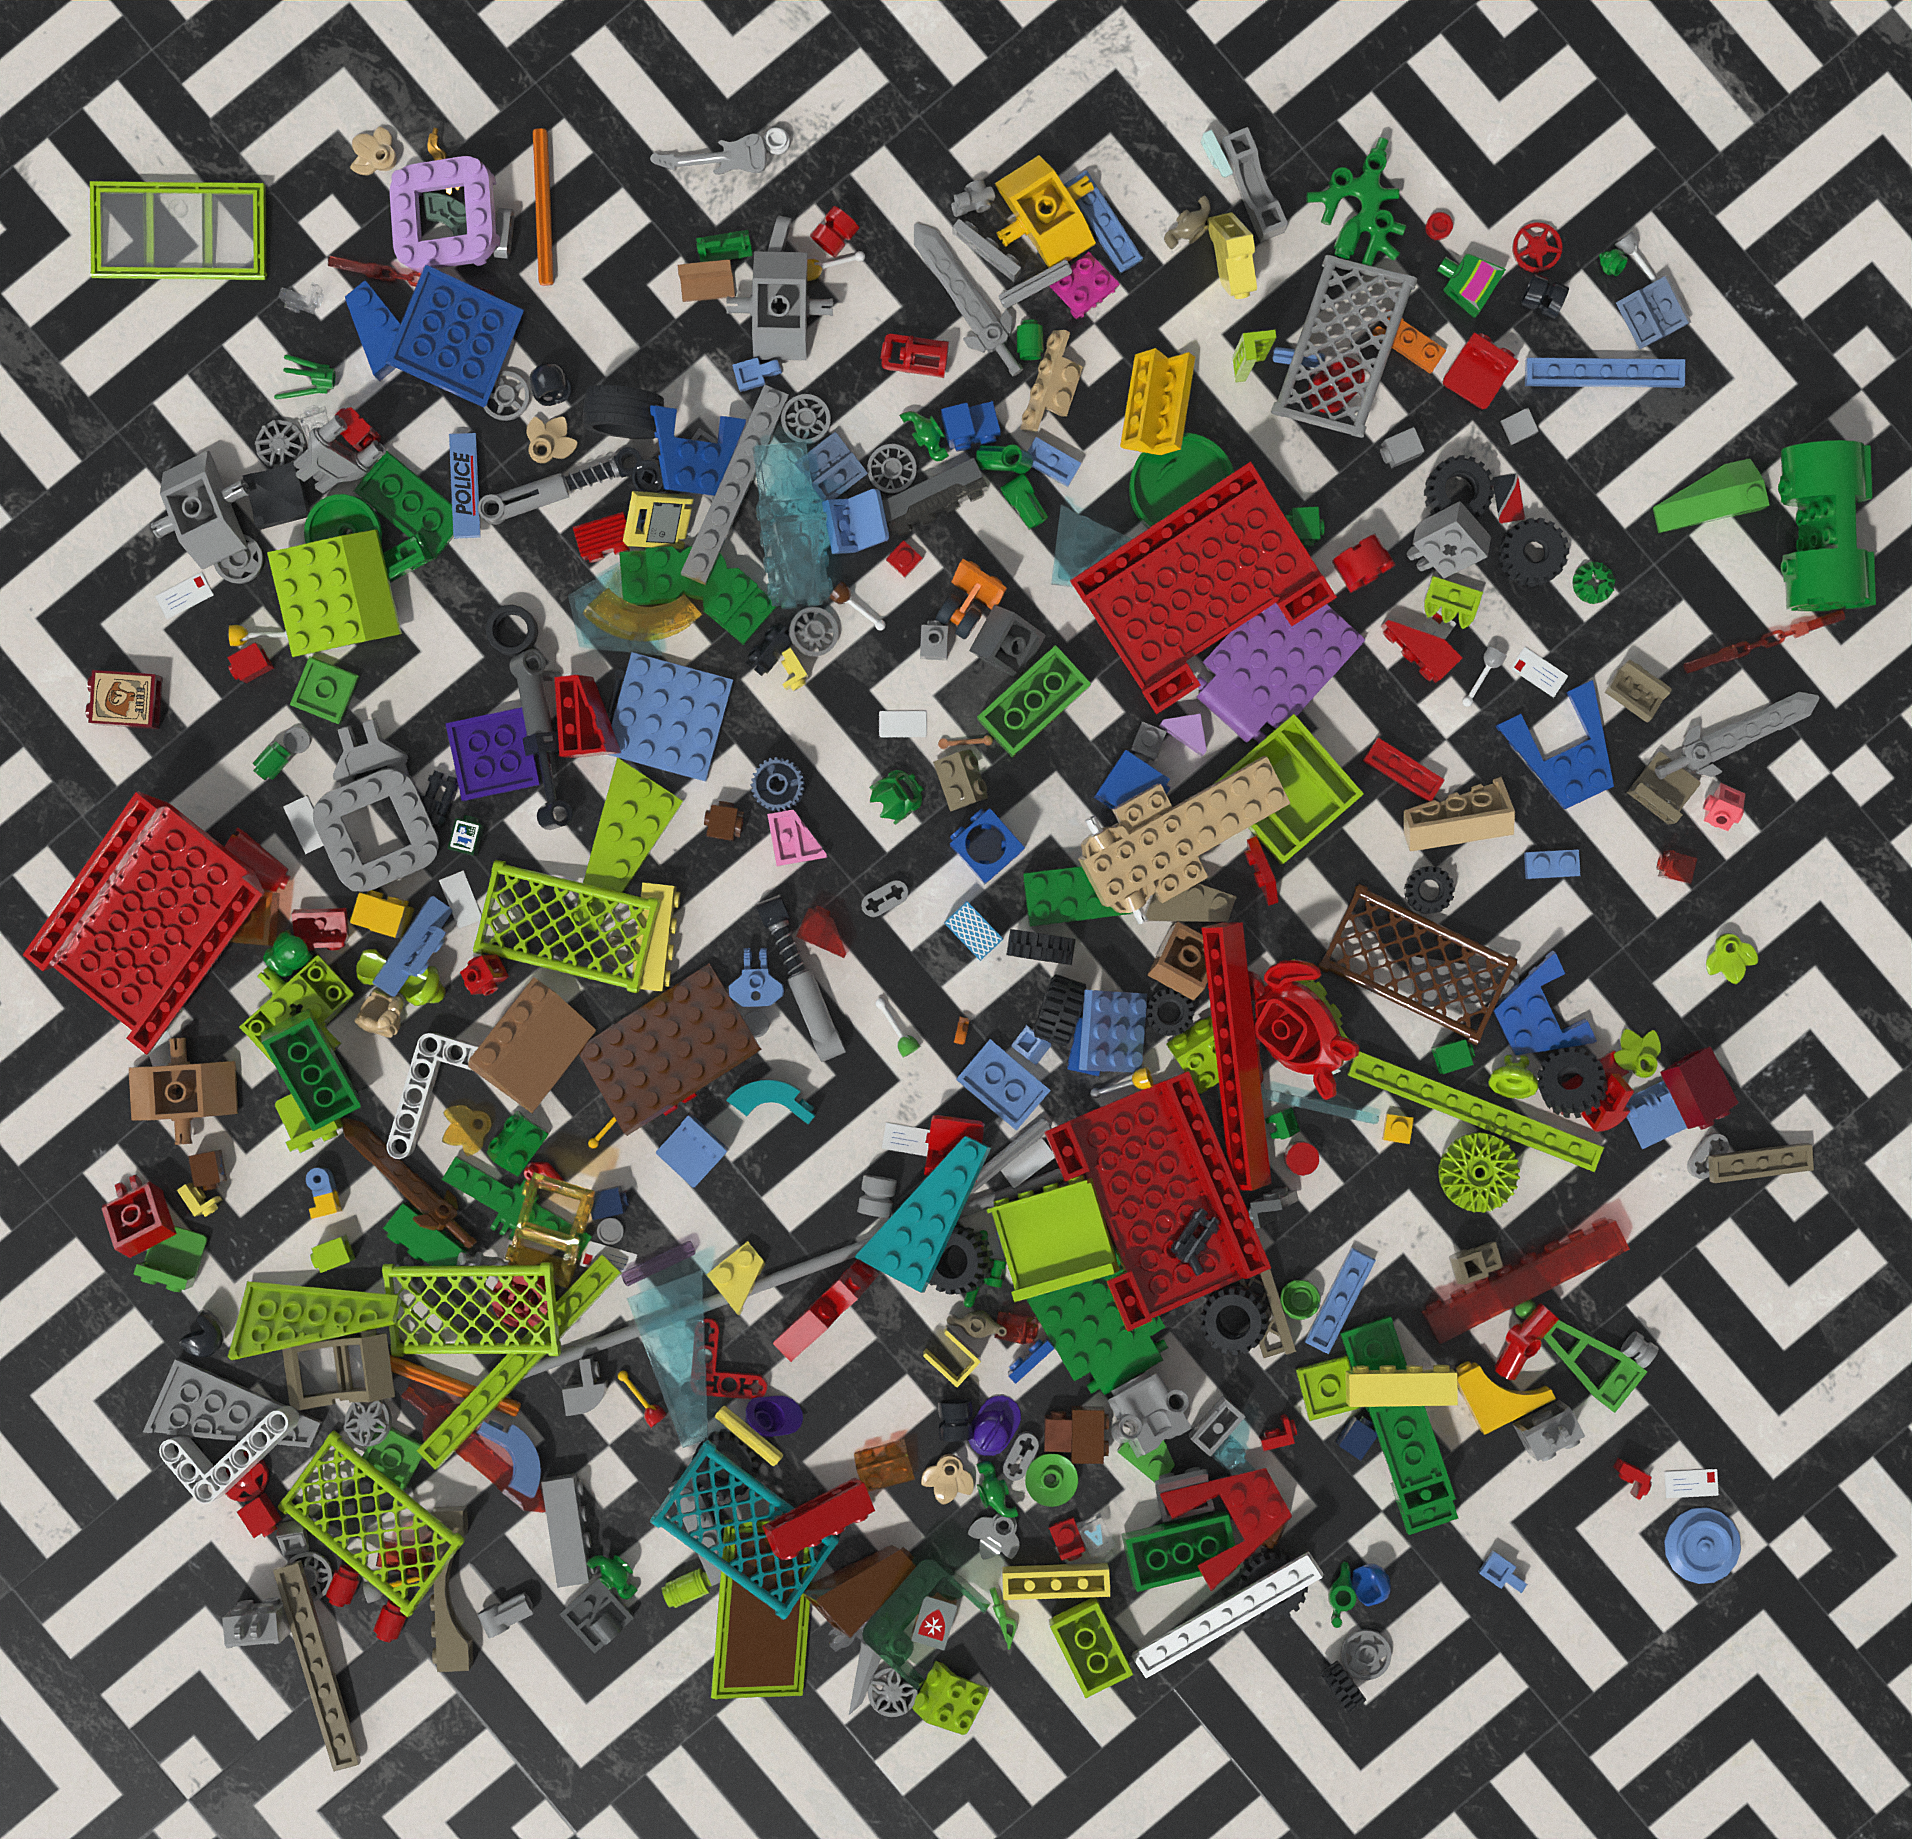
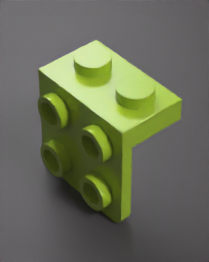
M1208 1016L1166 1043L1169 1051L1180 1064L1183 1071H1189L1198 1094L1207 1091L1219 1083L1211 1016Z
M292 1094L277 1100L275 1103L280 1118L291 1140L285 1142L290 1152L298 1150L299 1153L305 1152L315 1147L314 1141L321 1138L324 1142L338 1136L337 1130L343 1128L341 1118L312 1131Z
M935 1661L925 1683L915 1698L912 1709L928 1724L965 1735L972 1726L989 1690L982 1684L956 1676L945 1664Z

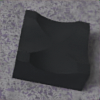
M293 462L270 470L242 475L243 480L249 486L246 490L250 489V495L248 496L255 526L260 530L307 518L310 512L303 482L296 477V472L299 469L294 466Z

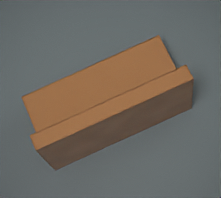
M730 260L677 265L683 302L727 298V296L735 297Z

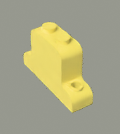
M1232 212L1207 218L1208 230L1215 248L1222 287L1230 296H1234L1235 299L1249 297L1250 292L1257 291L1252 256L1255 253L1253 234Z

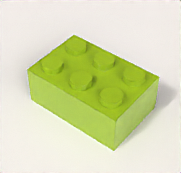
M1092 1597L1049 1619L1050 1628L1085 1699L1133 1675L1131 1665L1097 1597Z

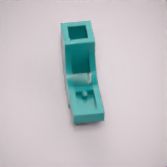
M762 1079L748 1083L732 1093L726 1100L746 1117L757 1106L770 1102L785 1106L807 1124L816 1115L812 1112L814 1107L803 1098L800 1102L795 1099L802 1091L791 1083L776 1079Z

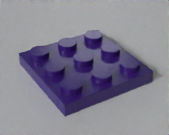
M522 707L446 723L462 801L541 785L535 755L525 756L522 738L527 737Z

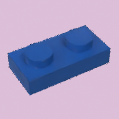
M1047 1337L1043 1341L1040 1338L1028 1348L1030 1353L1023 1359L1019 1356L1009 1365L1011 1370L1008 1372V1377L1015 1384L1055 1349L1052 1342Z

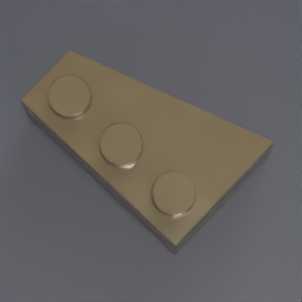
M1198 883L1164 903L1159 902L1154 893L1150 896L1145 914L1148 917L1147 921L1228 922L1236 896Z

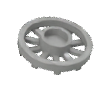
M808 607L799 611L793 617L789 628V637L795 648L801 653L813 657L821 656L828 653L835 646L838 639V626L833 616L826 610L818 607ZM814 612L813 621L809 620L806 613ZM818 613L826 617L822 622L817 621ZM801 615L803 616L806 625L797 621V619ZM829 621L832 629H825L824 624ZM795 625L802 628L803 631L795 632ZM826 633H833L832 641L825 637ZM796 636H804V639L798 642ZM820 640L829 644V646L825 650L823 649ZM806 641L809 642L808 650L802 647ZM814 643H816L819 649L818 652L812 651Z

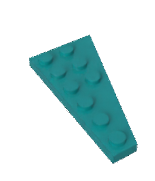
M965 1136L856 1254L855 1258L914 1290L925 1293L991 1148L969 1136Z

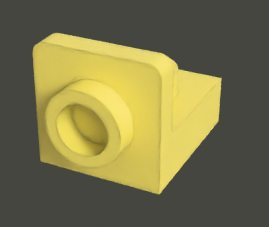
M789 648L782 653L785 659L781 663L789 675L794 673L795 676L782 685L786 690L791 688L792 691H795L806 684L805 679L809 676L793 650Z
M193 1183L185 1184L177 1190L194 1217L201 1214L204 1217L210 1215L218 1209L216 1204L222 1201L220 1196H216L205 1202L204 1192L200 1187H194Z

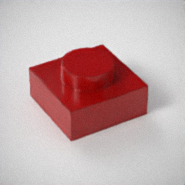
M904 540L886 558V561L904 578L923 560Z

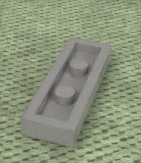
M958 219L953 225V235L1015 282L1021 274V267L1019 266L1020 262L1009 253L1005 255L999 251L998 244L989 237L984 239L980 236L978 229L969 221L964 223Z

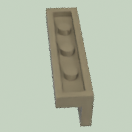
M1269 1269L1259 1274L1261 1281L1256 1279L1255 1276L1249 1278L1247 1285L1244 1279L1239 1280V1283L1247 1289L1253 1281L1263 1286L1264 1293L1261 1300L1264 1301L1267 1298L1269 1305L1267 1309L1272 1314L1268 1329L1259 1343L1263 1358L1283 1352L1286 1355L1296 1352L1271 1270ZM1273 1323L1275 1324L1277 1331L1271 1329ZM1268 1332L1279 1337L1280 1347L1266 1350L1264 1340Z

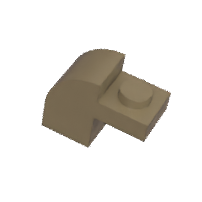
M1489 1242L1469 1250H1461L1449 1256L1457 1284L1466 1285L1488 1277L1489 1272L1503 1268L1496 1242Z

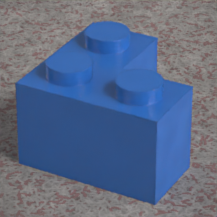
M993 401L968 407L967 403L941 409L942 423L949 450L955 448L956 452L964 451L971 448L970 444L981 442V445H987L996 442V438L1000 437L1001 432Z

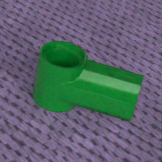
M1013 444L1006 447L980 446L976 454V461L981 470L1014 471L1023 474L1030 470L1033 463V458L1029 452ZM1019 455V460L1014 464L1015 457Z
M1024 474L1017 476L1000 487L1004 497L1011 507H1015L1028 530L1035 528L1048 519L1047 514L1034 495L1033 487Z

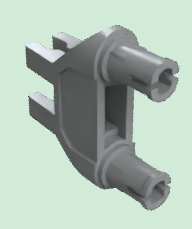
M335 415L333 419L321 428L315 427L309 432L308 449L293 462L294 466L299 469L296 472V477L305 482L313 476L315 480L319 481L315 484V489L325 493L338 482L354 481L364 477L370 472V466L386 454V450L376 440L360 453L353 452L336 441L335 438L345 431L348 426L344 419Z
M376 718L362 722L368 743L357 744L351 725L338 729L344 751L333 773V779L339 782L341 787L355 781L354 777H357L356 774L383 766L399 769L409 775L405 762H408L407 754L382 738Z

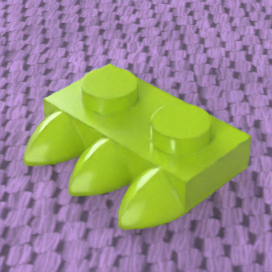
M1432 576L1423 601L1425 614L1429 618L1436 614L1439 608H1442V619L1444 623H1448L1458 613L1459 624L1464 629L1473 622L1483 592Z

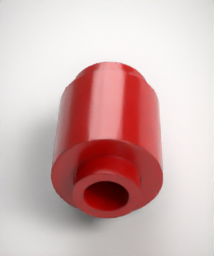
M340 1565L339 1570H335L326 1592L329 1603L332 1605L344 1607L345 1604L349 1605L352 1602L360 1582V1574L351 1566Z
M388 1600L387 1604L383 1605L373 1629L377 1634L376 1637L384 1642H391L399 1638L407 1618L400 1612L401 1608L391 1600Z

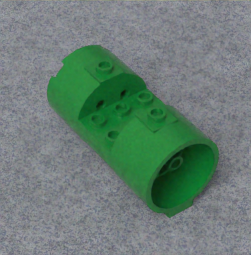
M1837 440L1803 443L1783 448L1781 450L1782 476H1780L1778 492L1781 495V503L1783 505L1798 507L1796 524L1799 526V538L1796 543L1798 552L1783 555L1781 572L1786 589V610L1791 609V611L1800 612L1831 611V609H1841L1846 606V609L1876 605L1874 552L1857 548L1855 504L1872 499L1871 446L1864 445V443L1858 441Z

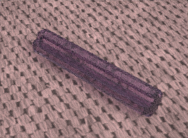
M687 1241L624 1271L621 1275L622 1280L626 1286L635 1284L695 1255V1247L691 1241Z

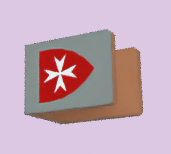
M925 1589L912 1629L911 1641L945 1650L957 1610V1598Z

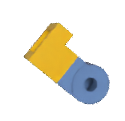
M325 1167L311 1169L306 1175V1184L312 1189L316 1207L309 1209L311 1219L341 1212L342 1208L332 1172Z

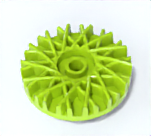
M1486 1133L1463 1135L1454 1140L1441 1157L1439 1164L1441 1187L1454 1204L1465 1210L1485 1213L1486 1211H1493L1497 1207L1500 1208L1503 1206V1203L1508 1202L1509 1197L1515 1194L1514 1190L1518 1188L1516 1184L1518 1179L1520 1180V1176H1518L1520 1169L1517 1165L1519 1161L1515 1158L1516 1154L1509 1148L1508 1144L1493 1135ZM1477 1168L1483 1169L1481 1177H1476L1475 1175Z

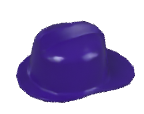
M779 1395L757 1397L747 1404L745 1422L767 1439L773 1436L788 1435L796 1432L802 1425L803 1413L799 1405L789 1397Z
M994 1396L988 1399L981 1406L972 1421L973 1439L968 1441L971 1448L978 1454L994 1456L1001 1453L1018 1429L1021 1414L1018 1405L1011 1398Z

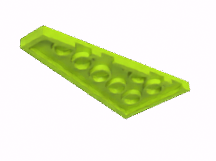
M247 1281L228 1358L236 1360L396 1324L401 1298L398 1295Z

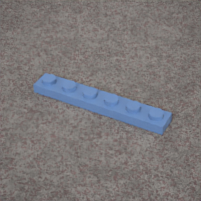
M1527 358L1525 360V386L1683 388L1685 386V359Z

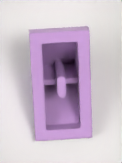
M1201 714L1164 719L1160 723V728L1167 731V733L1198 755L1203 756L1207 751Z

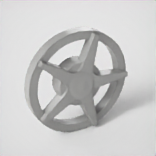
M500 371L497 377L500 386L489 397L490 399H495L499 404L497 414L493 413L487 404L483 408L493 418L509 421L518 418L525 412L530 401V391L526 382L518 374L511 371ZM502 376L514 377L521 383L512 388L509 385H505ZM524 387L525 400L521 407L515 401L516 393ZM513 405L519 409L514 414L501 416L505 407Z

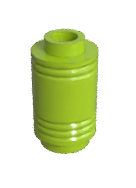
M699 1568L667 1582L666 1586L662 1587V1593L667 1605L677 1608L709 1594L712 1585L706 1571L703 1572Z

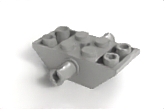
M754 251L751 297L727 296V304H738V306H726L727 314L750 313L752 316L753 358L764 360H806L807 318H809V315L833 316V309L822 308V306H833V298L809 299V296H807L808 253ZM778 298H782L783 303L787 304V309H783L782 314H778V310L773 309V303H777Z
M206 451L163 472L160 495L168 516L151 523L152 529L157 528L153 530V533L157 538H162L164 535L175 531L179 543L201 569H206L247 549V543L231 503L250 495V489L245 490V488L249 487L248 484L241 479L224 488L210 451Z

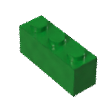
M408 1201L402 1203L383 1228L388 1232L386 1236L398 1245L402 1243L409 1248L407 1252L418 1261L423 1259L430 1266H458L459 1253L467 1254L469 1250L444 1229L433 1231L420 1227L413 1220V1217L423 1214Z

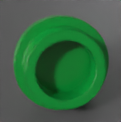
M1618 249L1599 254L1601 266L1607 275L1613 274L1618 276L1628 261V258L1624 256V252Z

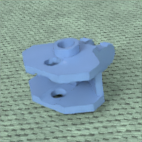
M744 948V970H742V975L729 985V997L742 1007L771 1006L784 995V984L770 974V969H768L767 948H761L759 952L761 969H751L752 952L750 948ZM755 991H758L761 995L759 1000L753 998Z

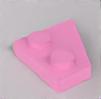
M794 810L767 814L777 866L827 858L826 852Z

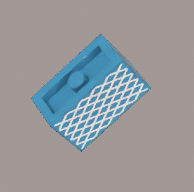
M968 901L944 922L980 961L1003 940Z

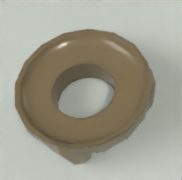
M620 935L608 938L613 948L615 945L622 944L625 941L624 937ZM606 942L602 950L603 955H605L609 951V947L607 946ZM625 945L627 956L622 959L619 958L623 964L634 958L629 945ZM612 954L604 958L609 966L615 969L618 968V963Z

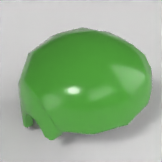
M1293 1280L1282 1289L1280 1302L1283 1311L1290 1318L1305 1320L1312 1317L1318 1311L1321 1296L1317 1287L1309 1281Z

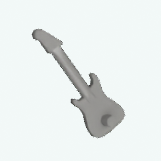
M750 134L735 142L720 140L718 143L723 146V152L684 156L654 153L650 159L655 165L673 171L676 170V167L721 163L718 169L713 170L714 174L720 175L738 169L751 173H761L766 168V148L761 136Z

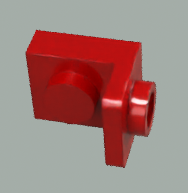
M1286 1414L1281 1415L1284 1431L1280 1432L1279 1428L1265 1431L1264 1436L1259 1437L1263 1451L1295 1444L1293 1436L1297 1435L1294 1420H1289Z
M1617 1458L1613 1467L1620 1472L1618 1477L1631 1484L1634 1483L1630 1494L1636 1499L1641 1500L1642 1496H1646L1651 1489L1652 1476L1644 1470Z
M1073 1516L1049 1526L1061 1560L1074 1561L1083 1556L1082 1552H1085L1086 1548Z

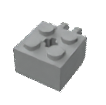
M1459 501L1422 520L1416 526L1413 540L1415 546L1409 549L1407 557L1410 560H1414L1424 556L1418 560L1417 568L1420 571H1424L1434 567L1443 578H1446L1488 557L1491 536Z
M1560 1400L1513 1423L1526 1451L1537 1461L1550 1460L1557 1455L1556 1452L1564 1447L1566 1449L1573 1448L1580 1443V1439L1585 1437L1570 1407Z
M268 1598L263 1600L264 1603L256 1604L253 1603V1600L237 1602V1605L222 1617L226 1648L281 1643L291 1633V1629L280 1598Z

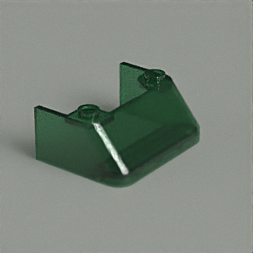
M925 1559L917 1565L865 1625L862 1632L864 1642L916 1690H918L925 1679L905 1662L913 1653L914 1643L904 1630L919 1614L925 1597H934L939 1592L947 1600L954 1601L964 1595L983 1613L991 1605L962 1576L934 1559Z

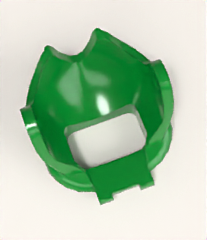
M893 770L888 773L887 777L882 778L869 787L872 790L870 803L881 802L883 804L880 818L895 820L893 823L896 825L908 817L912 811L920 808L922 803L921 792L924 788L915 780L916 777L913 773L908 775L904 771ZM898 780H904L914 794L913 800L909 798Z

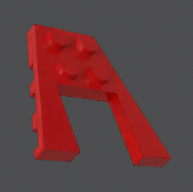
M1266 1468L1160 1494L1172 1520L1220 1495L1242 1535L1243 1542L1198 1565L1210 1591H1213L1247 1557L1249 1558L1261 1544L1292 1518L1291 1512Z

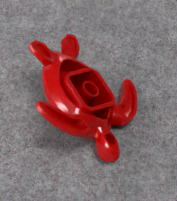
M1301 960L1281 961L1270 966L1265 972L1264 981L1268 984L1267 986H1265L1260 975L1256 972L1248 971L1251 1001L1255 1004L1256 1016H1253L1260 1084L1264 1078L1259 1055V1044L1261 1041L1270 1054L1284 1067L1297 1073L1313 1075L1315 1087L1323 1099L1328 1100L1335 1097L1336 1082L1332 1071L1341 1067L1344 1061H1350L1359 1056V1045L1348 1038L1342 1037L1338 1025L1326 1004L1309 987L1296 982L1318 979L1321 976L1319 968L1312 963Z

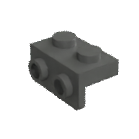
M1287 1187L1272 1189V1192L1265 1193L1262 1197L1251 1202L1249 1217L1254 1222L1255 1229L1262 1228L1276 1220L1275 1211L1283 1210L1297 1202V1190L1288 1191Z

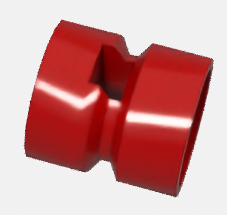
M833 206L824 217L825 223H819L811 232L810 237L829 255L837 257L845 247L844 241L851 240L859 230V226L844 211Z

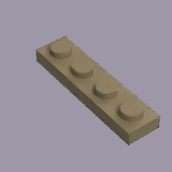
M1810 1143L1708 1155L1709 1178L1712 1183L1814 1170L1813 1150Z

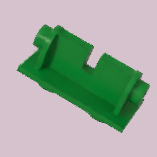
M748 230L696 238L700 262L732 260L753 256Z

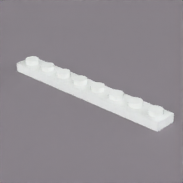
M1308 1551L1133 1652L1132 1658L1145 1678H1148L1321 1579L1323 1572Z

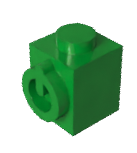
M1319 507L1292 508L1289 515H1285V518L1304 547L1314 546V542L1319 541L1320 535H1324V520L1319 519Z

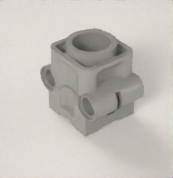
M1149 1371L1111 1391L1114 1397L1107 1400L1117 1418V1421L1111 1427L1113 1439L1119 1443L1129 1442L1137 1458L1158 1448L1164 1439H1172L1192 1429L1183 1413L1189 1405L1188 1396L1181 1390L1169 1391L1159 1372L1152 1376ZM1169 1398L1175 1401V1410L1170 1407ZM1124 1423L1130 1427V1435L1124 1433Z

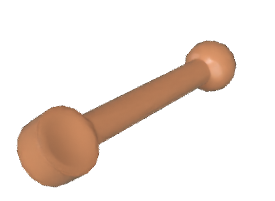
M986 735L984 738L947 741V739L943 738L939 740L938 745L941 749H946L948 746L980 743L991 745L993 738L990 735Z

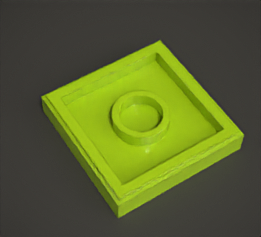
M1347 1356L1296 1368L1309 1421L1361 1408L1349 1407L1346 1403L1345 1371L1351 1370Z

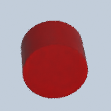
M1296 1141L1286 1148L1284 1163L1290 1171L1297 1175H1309L1319 1165V1153L1313 1145L1304 1141Z

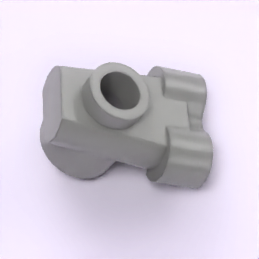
M975 180L966 185L964 188L965 192L954 195V202L951 204L955 217H958L975 209L978 213L988 210L995 198L992 187H986L983 180Z

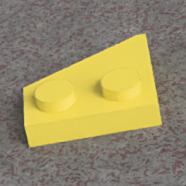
M747 1241L706 1275L733 1310L740 1315L744 1309L743 1305L749 1293L752 1292L755 1280L760 1275L765 1262Z

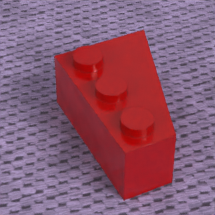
M584 675L554 677L559 756L581 758L621 753L594 678Z

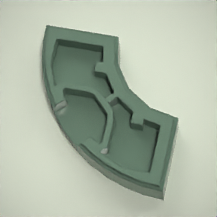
M436 192L423 193L425 214L428 221H437L448 226L454 236L467 234L466 208L462 203L445 194Z

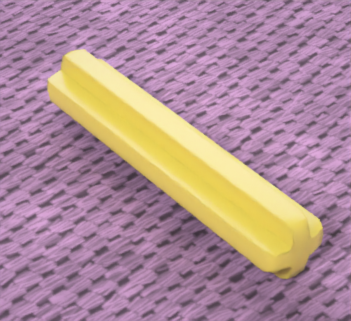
M723 1406L716 1413L715 1418L769 1464L775 1466L782 1459V1452L728 1407Z

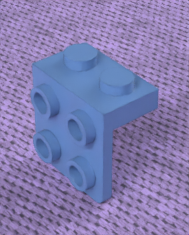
M871 489L849 499H832L822 502L832 554L856 553L889 539L883 503L878 489Z

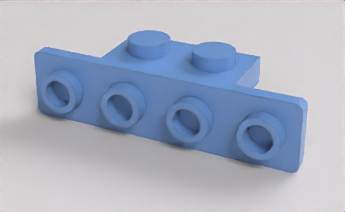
M430 896L374 978L373 984L390 996L395 997L409 976L417 977L418 974H423L429 966L430 962L428 959L432 953H436L444 943L442 938L446 932L441 928L452 913V909L436 897Z

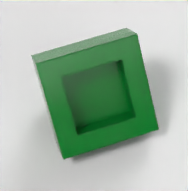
M1292 1107L1282 1109L1265 1119L1266 1124H1276L1277 1131L1270 1134L1272 1139L1281 1138L1283 1140L1300 1132Z

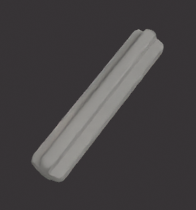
M1063 260L1001 293L999 300L1002 306L1007 309L1072 274V269L1068 261Z

